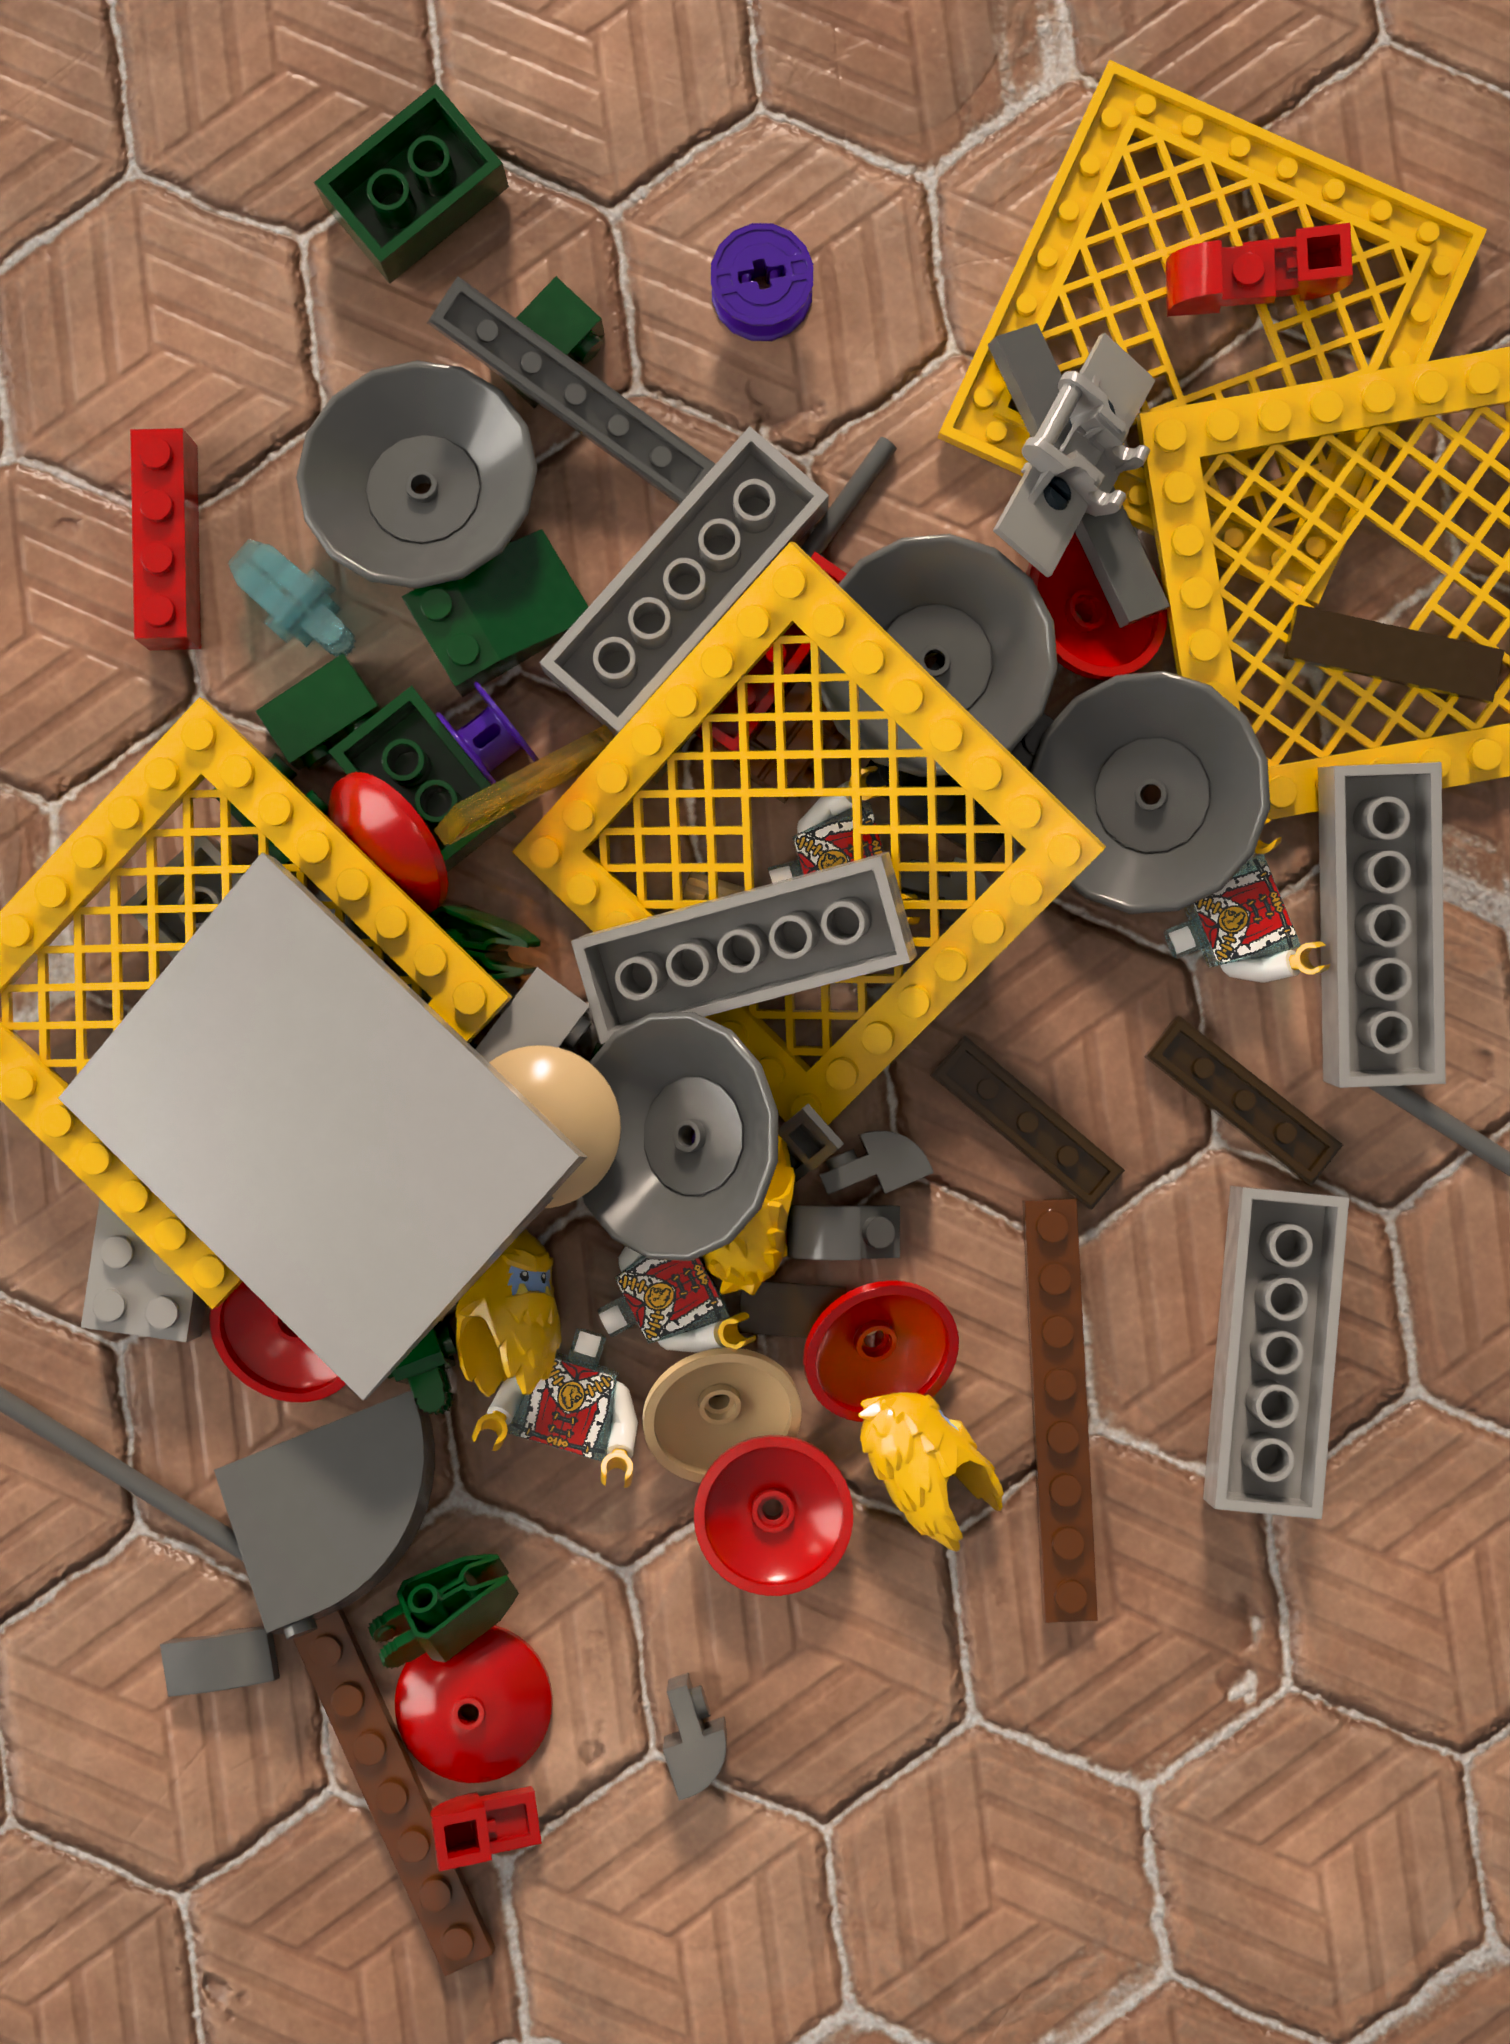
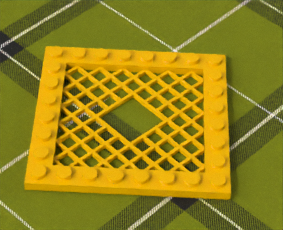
M1109 60L939 431L938 439L1023 476L1021 470L1028 461L1022 455V447L1030 435L1020 413L1009 408L1012 396L988 344L996 336L1036 323L1045 341L1071 332L1080 357L1057 365L1061 374L1084 365L1090 353L1080 328L1105 320L1112 340L1126 353H1128V349L1152 341L1161 366L1147 372L1153 378L1162 375L1166 376L1174 400L1149 409L1145 399L1140 413L1189 405L1210 396L1213 397V400L1223 399L1222 392L1245 383L1250 393L1260 392L1256 379L1281 371L1286 387L1295 386L1297 383L1290 367L1315 358L1322 379H1333L1325 354L1348 345L1358 371L1345 376L1427 362L1487 229ZM1132 136L1141 139L1139 142L1128 145ZM1156 147L1164 171L1139 179L1131 155ZM1169 152L1189 162L1174 167ZM1122 160L1130 184L1107 192ZM1203 168L1211 192L1187 201L1178 176ZM1216 173L1237 183L1221 188ZM1168 180L1177 205L1153 213L1144 189ZM1250 189L1258 214L1234 222L1225 198ZM1134 193L1143 217L1118 226L1110 202ZM1263 194L1284 204L1268 209ZM1216 202L1224 226L1200 235L1191 210ZM1101 207L1109 230L1086 238L1097 211ZM1297 210L1303 228L1314 227L1310 216L1330 225L1350 222L1352 266L1357 265L1366 290L1345 298L1341 297L1340 292L1331 294L1329 296L1332 303L1310 311L1307 310L1305 302L1300 301L1299 295H1292L1291 298L1298 315L1273 324L1267 305L1255 304L1277 362L1184 396L1148 304L1166 297V286L1145 294L1135 269L1160 261L1166 275V260L1177 250L1198 243L1214 241L1227 235L1233 247L1243 246L1238 231L1263 223L1268 239L1279 238L1273 218ZM1181 214L1190 239L1166 247L1157 223ZM1147 227L1156 251L1131 260L1123 235ZM1358 237L1378 247L1363 252ZM1113 239L1122 264L1097 273L1088 248ZM1391 252L1400 277L1376 286L1367 261ZM1079 253L1088 277L1064 285ZM1405 258L1413 261L1410 270L1408 268ZM1126 273L1135 298L1110 307L1101 282ZM1092 286L1101 310L1076 319L1067 295ZM1402 287L1388 317L1380 295ZM1058 299L1067 323L1043 332ZM1370 299L1379 324L1355 333L1346 307ZM1139 307L1148 332L1123 341L1114 316ZM1336 311L1345 337L1321 345L1311 320ZM1302 324L1311 349L1287 358L1277 333ZM1381 333L1367 363L1359 341ZM1400 423L1386 425V427L1396 433ZM1370 429L1337 434L1335 437L1355 451ZM1377 434L1362 457L1380 469L1391 443ZM1318 438L1307 440L1310 449L1316 443ZM1295 442L1287 443V444H1281V445H1283V446L1285 447V446L1290 445V444H1293V443H1295ZM1330 446L1326 457L1321 449L1315 458L1316 464L1312 465V467L1331 481H1334L1348 461V458ZM1267 447L1234 453L1233 457L1250 468L1248 460L1262 455ZM1274 452L1273 454L1282 477L1269 481V483L1279 488L1286 485L1295 472L1292 473L1288 462ZM1208 458L1200 459L1202 474L1210 466ZM1222 462L1216 472L1230 466ZM1355 465L1340 487L1363 503L1375 478ZM1140 467L1121 472L1114 484V488L1126 494V499L1122 505L1132 526L1155 536L1144 468ZM1304 474L1301 479L1306 478L1308 476ZM1213 475L1207 484L1221 494ZM1314 481L1305 503L1302 501L1297 485L1289 496L1305 509L1312 512L1327 490ZM1252 483L1240 502L1251 498L1261 521L1267 512L1261 496L1265 491ZM1231 495V496L1226 497V498L1229 499V500H1231V498H1232L1234 495ZM1334 495L1319 516V519L1341 534L1357 511ZM1206 497L1212 527L1224 508ZM1291 512L1272 519L1267 528L1290 543L1305 520ZM1231 514L1215 537L1236 552H1239L1254 530ZM1297 520L1291 534L1276 528ZM1312 526L1297 549L1317 564H1320L1335 542ZM1261 535L1246 556V559L1268 574L1284 551ZM1344 546L1305 600L1314 608L1321 600ZM1214 548L1217 565L1227 569L1232 560ZM1290 557L1275 580L1296 595H1299L1313 572ZM1241 566L1235 572L1259 584L1262 583V581Z
M1510 347L1145 412L1136 416L1140 445H1145L1150 449V453L1143 466L1163 589L1170 605L1167 608L1177 675L1208 684L1237 709L1240 710V703L1256 714L1257 717L1251 724L1255 734L1265 721L1286 736V739L1272 759L1267 758L1270 810L1267 819L1272 820L1319 811L1318 767L1441 762L1442 789L1510 776V723L1483 728L1497 706L1510 714V702L1504 698L1510 690V673L1495 692L1493 702L1488 703L1476 721L1473 722L1453 708L1459 697L1449 695L1446 701H1444L1429 690L1408 686L1410 689L1396 709L1392 710L1373 696V693L1383 680L1373 678L1364 690L1343 675V671L1321 666L1316 667L1330 677L1313 699L1292 684L1305 663L1296 661L1287 675L1282 677L1262 662L1277 640L1286 645L1288 634L1283 631L1292 620L1295 606L1303 605L1314 608L1305 601L1363 517L1445 575L1408 629L1418 631L1429 614L1433 612L1453 627L1447 635L1448 638L1457 639L1460 633H1462L1476 644L1498 648L1496 645L1510 627V610L1491 597L1489 592L1504 572L1510 576V548L1502 558L1482 544L1481 541L1496 520L1510 530V517L1503 512L1510 501V485L1495 506L1473 489L1488 468L1510 483V470L1495 460L1508 439L1510 442ZM1504 404L1506 420L1488 407ZM1473 410L1458 432L1436 417ZM1480 415L1503 431L1488 453L1465 438ZM1421 419L1407 441L1386 427V425ZM1428 425L1451 440L1436 463L1413 447ZM1370 429L1355 451L1334 436ZM1377 434L1400 450L1385 472L1362 457ZM1318 438L1304 460L1281 445ZM1325 443L1348 458V461L1334 481H1331L1310 466ZM1458 446L1481 462L1466 484L1443 469ZM1267 447L1252 470L1231 455L1232 453ZM1274 452L1297 468L1282 491L1259 475ZM1407 455L1430 471L1414 494L1392 478ZM1215 457L1205 473L1202 474L1200 459ZM1222 462H1225L1245 477V480L1231 500L1207 484ZM1355 465L1378 480L1363 503L1340 487ZM1304 474L1327 490L1312 512L1289 497ZM1437 477L1459 492L1444 515L1422 500V497ZM1252 483L1276 499L1260 522L1237 506ZM1385 486L1408 502L1393 524L1370 509ZM1334 495L1357 511L1341 534L1319 519V516ZM1206 496L1224 508L1212 527ZM1466 499L1489 514L1474 536H1471L1451 521ZM1282 505L1305 520L1290 543L1267 528ZM1415 508L1437 523L1422 546L1400 531ZM1231 514L1254 530L1239 552H1236L1215 537ZM1312 526L1335 542L1320 564H1317L1297 549ZM1445 529L1467 545L1452 567L1429 552ZM1261 535L1284 551L1268 574L1246 559V556ZM1214 548L1232 560L1220 580ZM1474 551L1496 566L1481 589L1459 573ZM1290 557L1313 572L1299 595H1296L1275 580ZM1239 566L1262 581L1247 605L1224 589ZM1452 582H1455L1474 596V599L1459 619L1437 604ZM1269 587L1292 603L1277 626L1254 611ZM1223 600L1241 612L1228 631ZM1482 602L1504 618L1489 640L1467 625ZM1248 618L1270 633L1255 657L1232 641ZM1231 652L1249 664L1237 682L1235 681ZM1504 652L1502 663L1510 668V656ZM1256 670L1279 685L1263 708L1240 693ZM1337 682L1359 697L1344 720L1321 705ZM1286 691L1308 706L1293 729L1270 714ZM1417 694L1439 709L1424 732L1402 717ZM1366 703L1389 718L1373 741L1351 726ZM1315 712L1338 727L1322 750L1300 735ZM1447 715L1468 729L1467 731L1432 737ZM1396 724L1417 738V740L1381 746ZM1345 733L1367 748L1330 755ZM1294 742L1316 757L1279 765Z
M789 542L512 852L593 932L655 916L650 909L676 910L719 898L718 872H744L745 891L753 889L754 864L751 797L852 796L854 861L863 859V834H891V861L900 894L901 871H929L930 900L902 901L905 909H930V937H913L915 946L930 948L904 974L903 965L894 967V974H865L835 982L857 983L858 1010H831L830 984L821 986V1010H795L793 993L785 995V1010L759 1009L758 1003L705 1017L731 1029L762 1064L778 1109V1115L785 1122L805 1105L809 1104L825 1123L829 1125L1106 846L795 542ZM793 623L806 634L783 636ZM810 643L811 673L784 674L783 644ZM773 647L774 674L747 675ZM820 648L845 673H821ZM849 681L850 711L822 712L821 682ZM784 682L812 683V712H785ZM747 683H774L775 712L748 713ZM737 686L738 713H712ZM859 687L883 711H859ZM860 719H888L889 749H860ZM813 720L814 750H786L785 721ZM822 720H850L851 749L823 750ZM739 721L740 751H713L712 722ZM748 721H775L776 750L749 751ZM897 724L922 748L898 749ZM702 725L703 751L677 752ZM889 757V787H861V758ZM898 757H927V787H899ZM814 758L815 788H787V759ZM823 758H851L852 787L824 788ZM740 759L741 788L714 789L713 760ZM750 759H777L778 788H751ZM677 760H703L704 789H678ZM936 762L961 786H937ZM667 763L668 789H643ZM927 795L928 825H900L899 796ZM937 795H965L966 824L937 825ZM862 796H890V825H862ZM705 797L706 826H680L679 798ZM715 797H741L742 826H716ZM643 798H669L670 826H644ZM633 800L634 826L609 827ZM975 800L999 824H975ZM938 833H966L967 862H938ZM975 833H1004L1005 862H976ZM900 834H928L929 862H901ZM609 835H634L636 863H610ZM645 835H670L671 863H646ZM680 835H706L707 863H681ZM716 835H743L744 863H717ZM598 838L600 859L589 850ZM1014 838L1026 849L1015 862ZM938 871H967V900H939ZM976 871H1005L977 899ZM613 872H636L637 896ZM646 872H672L673 900H647ZM682 872H708L709 900H683ZM939 909H967L940 936ZM867 983H894L867 1010ZM762 1019H785L786 1043ZM795 1019H822V1046H796ZM831 1020H858L832 1046ZM798 1055L822 1057L810 1067Z
M199 697L0 911V997L2 1018L0 1017V1100L211 1309H215L243 1281L58 1099L69 1084L51 1067H77L78 1074L90 1060L87 1055V1029L113 1028L114 1031L124 1019L123 990L149 989L160 976L159 951H180L196 932V913L213 912L218 904H195V875L221 874L223 900L232 889V874L245 873L251 866L232 865L231 836L258 835V856L262 852L269 855L270 840L294 863L282 865L289 872H296V878L306 888L308 877L332 901L321 902L328 909H335V916L345 924L346 914L371 939L360 940L368 947H373V952L383 962L384 951L409 976L399 977L406 984H412V990L421 998L423 989L432 998L428 1005L468 1043L475 1038L513 997L206 699ZM205 778L217 788L213 790H195ZM220 798V828H194L193 799ZM183 802V828L158 829ZM231 803L256 827H231ZM221 836V866H195L194 837ZM183 837L184 867H158L157 838ZM146 842L147 868H122ZM158 875H184L185 905H158ZM121 876H147V906H121ZM110 881V906L85 907ZM159 913H185V943H159ZM121 914H148V944H122ZM85 915H110L111 944L85 945ZM73 920L74 945L49 946ZM111 952L112 982L86 983L85 953ZM122 952H148L149 982H123ZM74 953L75 983L49 984V954ZM37 959L38 984L13 985ZM112 990L113 1020L87 1021L86 991ZM50 991H75L76 1021L50 1022ZM13 992H38L39 1022H13ZM50 1029H76V1059H51ZM14 1030H39V1055Z

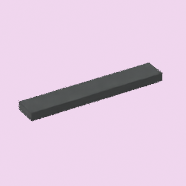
M457 276L428 320L427 324L680 505L714 467L715 463L460 277Z
M1037 323L996 336L988 344L1030 437H1035L1059 393L1057 386L1062 376ZM1069 420L1054 445L1058 450L1071 430ZM1114 486L1112 487L1110 493H1113L1115 491ZM1123 505L1118 512L1095 517L1085 513L1075 533L1119 627L1123 628L1161 613L1170 607Z

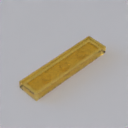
M603 725L460 801L452 807L434 829L435 833L444 845H451L583 773L614 739V735L606 725Z

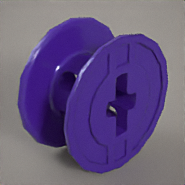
M752 223L734 230L719 244L711 262L712 303L719 320L733 334L750 341L776 340L790 334L804 321L812 303L813 262L806 245L792 231L773 223ZM764 277L766 283L770 284V287L759 289L757 281H754V278Z
M476 681L474 686L488 704L486 709L457 731L454 730L440 712H437L436 716L499 795L503 797L504 791L491 776V772L520 749H523L537 766L541 767L543 764L496 703Z

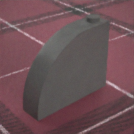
M411 1390L214 1470L266 1633H285L286 1639L290 1640L318 1629L315 1620L352 1604L371 1591L393 1570L411 1546L428 1508L435 1472V1443L429 1412L424 1413L423 1409H419V1405L416 1404L417 1398L413 1397Z

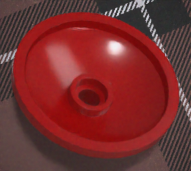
M1075 532L1051 576L1046 577L1029 563L1026 574L1033 579L1054 620L1057 662L1083 677L1108 680L1116 675L1136 672L1146 665L1157 653L1166 632L1167 609L1120 628ZM1152 567V569H1153V571H1154V573H1155V575H1156V577H1157V579H1158V581H1159V583H1160V586H1161V588H1162V590H1163V587H1162V585H1161V582H1160V580H1159V578H1158V576H1157V574H1156L1154 568ZM1075 611H1077L1081 615L1082 620L1077 616Z
M353 772L338 780L330 794L329 819L425 913L429 914L443 904L448 893L447 870L441 851L432 833L417 811L393 787L368 773Z
M898 1280L869 1283L847 1292L831 1303L812 1326L803 1353L806 1380L814 1396L830 1412L847 1420L863 1422L864 1419L858 1417V1414L864 1410L861 1406L862 1400L898 1392L918 1393L924 1396L930 1395L933 1398L944 1386L954 1369L959 1351L958 1330L954 1318L945 1303L925 1287ZM876 1331L873 1335L867 1336L869 1333Z
M244 1282L219 1307L210 1309L211 1336L220 1358L228 1369L251 1389L273 1399L303 1403L331 1396L346 1385Z
M757 1436L730 1447L712 1463L705 1473L695 1498V1533L706 1560L722 1578L732 1585L757 1595H789L815 1585L825 1578L839 1563L847 1549L852 1534L853 1504L848 1485L841 1471L820 1449L806 1441L790 1436ZM771 1499L780 1501L783 1505L782 1511L775 1516L766 1514L763 1511V1505L766 1501Z
M494 1625L447 1662L432 1660L427 1653L410 1662H406L395 1691V1717L400 1735L408 1750L428 1770L448 1780L461 1783L490 1782L505 1777L519 1769L540 1747L548 1730L552 1715L553 1695L551 1683L546 1668L534 1649L515 1633ZM468 1703L473 1704L477 1707L479 1716L473 1720L466 1719L462 1716L460 1707Z

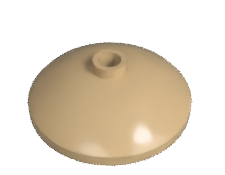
M533 1045L520 1047L490 1061L489 1063L587 1156L585 1161L552 1195L553 1200L545 1208H553L571 1203L591 1191L610 1169L617 1154L621 1138L619 1106L615 1094L605 1077L583 1057L554 1046Z
M715 1348L695 1353L678 1361L658 1378L650 1389L644 1404L642 1415L643 1430L648 1448L664 1468L681 1478L701 1483L702 1478L712 1463L722 1453L739 1442L764 1435H784L796 1438L801 1425L802 1408L798 1390L793 1379L773 1359L747 1349ZM724 1394L720 1397H713L715 1395Z

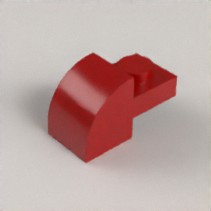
M1350 222L1296 229V236L1243 242V246L1274 244L1276 297L1299 295L1300 301L1321 298L1345 289L1353 281Z
M1222 240L1190 245L1172 253L1166 260L1167 317L1220 313L1221 306L1274 303L1276 298L1274 244L1222 247Z
M532 1786L479 1796L477 1791L464 1794L440 1803L430 1812L439 1872L492 1861V1854L542 1844L535 1791Z

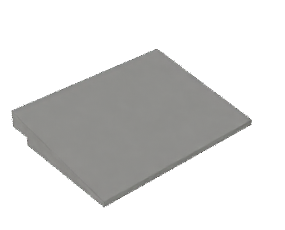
M263 852L58 1097L362 1400H367L553 1200L552 1195L587 1158L580 1149L276 858Z

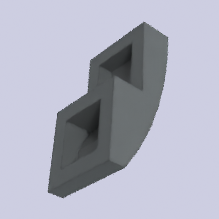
M809 1104L805 1105L778 1128V1135L787 1144L796 1182L808 1172L813 1171L844 1144Z
M264 1626L228 1629L217 1635L176 1638L160 1644L168 1697L240 1688L271 1682L280 1678L273 1634L266 1633Z

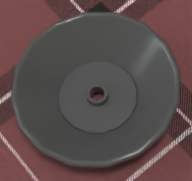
M416 360L371 370L333 395L305 435L296 479L304 520L330 558L370 582L418 589L463 579L504 551L529 514L537 475V465L528 425L502 390L463 367ZM422 483L431 485L427 493H415L418 485Z
M953 534L905 537L860 559L838 584L1009 752L1016 747L1043 715L1058 670L1054 620L1033 579L996 548ZM820 648L821 673H845ZM931 653H937L943 657L945 664L939 670H930L924 663L925 658ZM849 681L821 682L822 700L827 710L850 711ZM859 687V711H883ZM860 719V749H889L888 719ZM833 720L838 732L851 742L850 720ZM897 724L898 749L922 748ZM889 757L870 758L875 763L889 767ZM898 757V769L918 777H927V757ZM936 762V776L949 775Z
M1167 671L1116 675L1074 697L1042 734L1030 773L1106 846L1069 885L1087 900L1128 914L1179 911L1222 890L1254 854L1270 810L1268 759L1247 716L1212 686ZM1151 785H1156L1161 790V798L1156 804L1148 805L1143 799L1144 790Z
M694 1012L650 1013L614 1032L590 1061L605 1077L615 1094L621 1116V1138L617 1154L610 1169L603 1179L582 1198L586 1207L613 1240L648 1259L693 1261L730 1244L762 1208L778 1163V1109L762 1064L731 1029ZM692 1128L694 1129L696 1134V1138L693 1144L691 1141Z

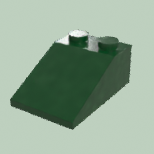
M543 529L508 543L501 554L463 579L413 589L402 596L412 616L462 697L476 690L474 686L476 681L483 686L559 641L589 607Z

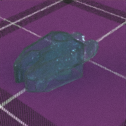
M248 539L229 560L228 565L237 585L269 614L264 623L286 643L295 637L307 647L315 640L335 657L342 653L346 656L352 653V649L355 648V636L336 616L341 608L330 597L336 589L315 569L312 568L305 574L273 546Z

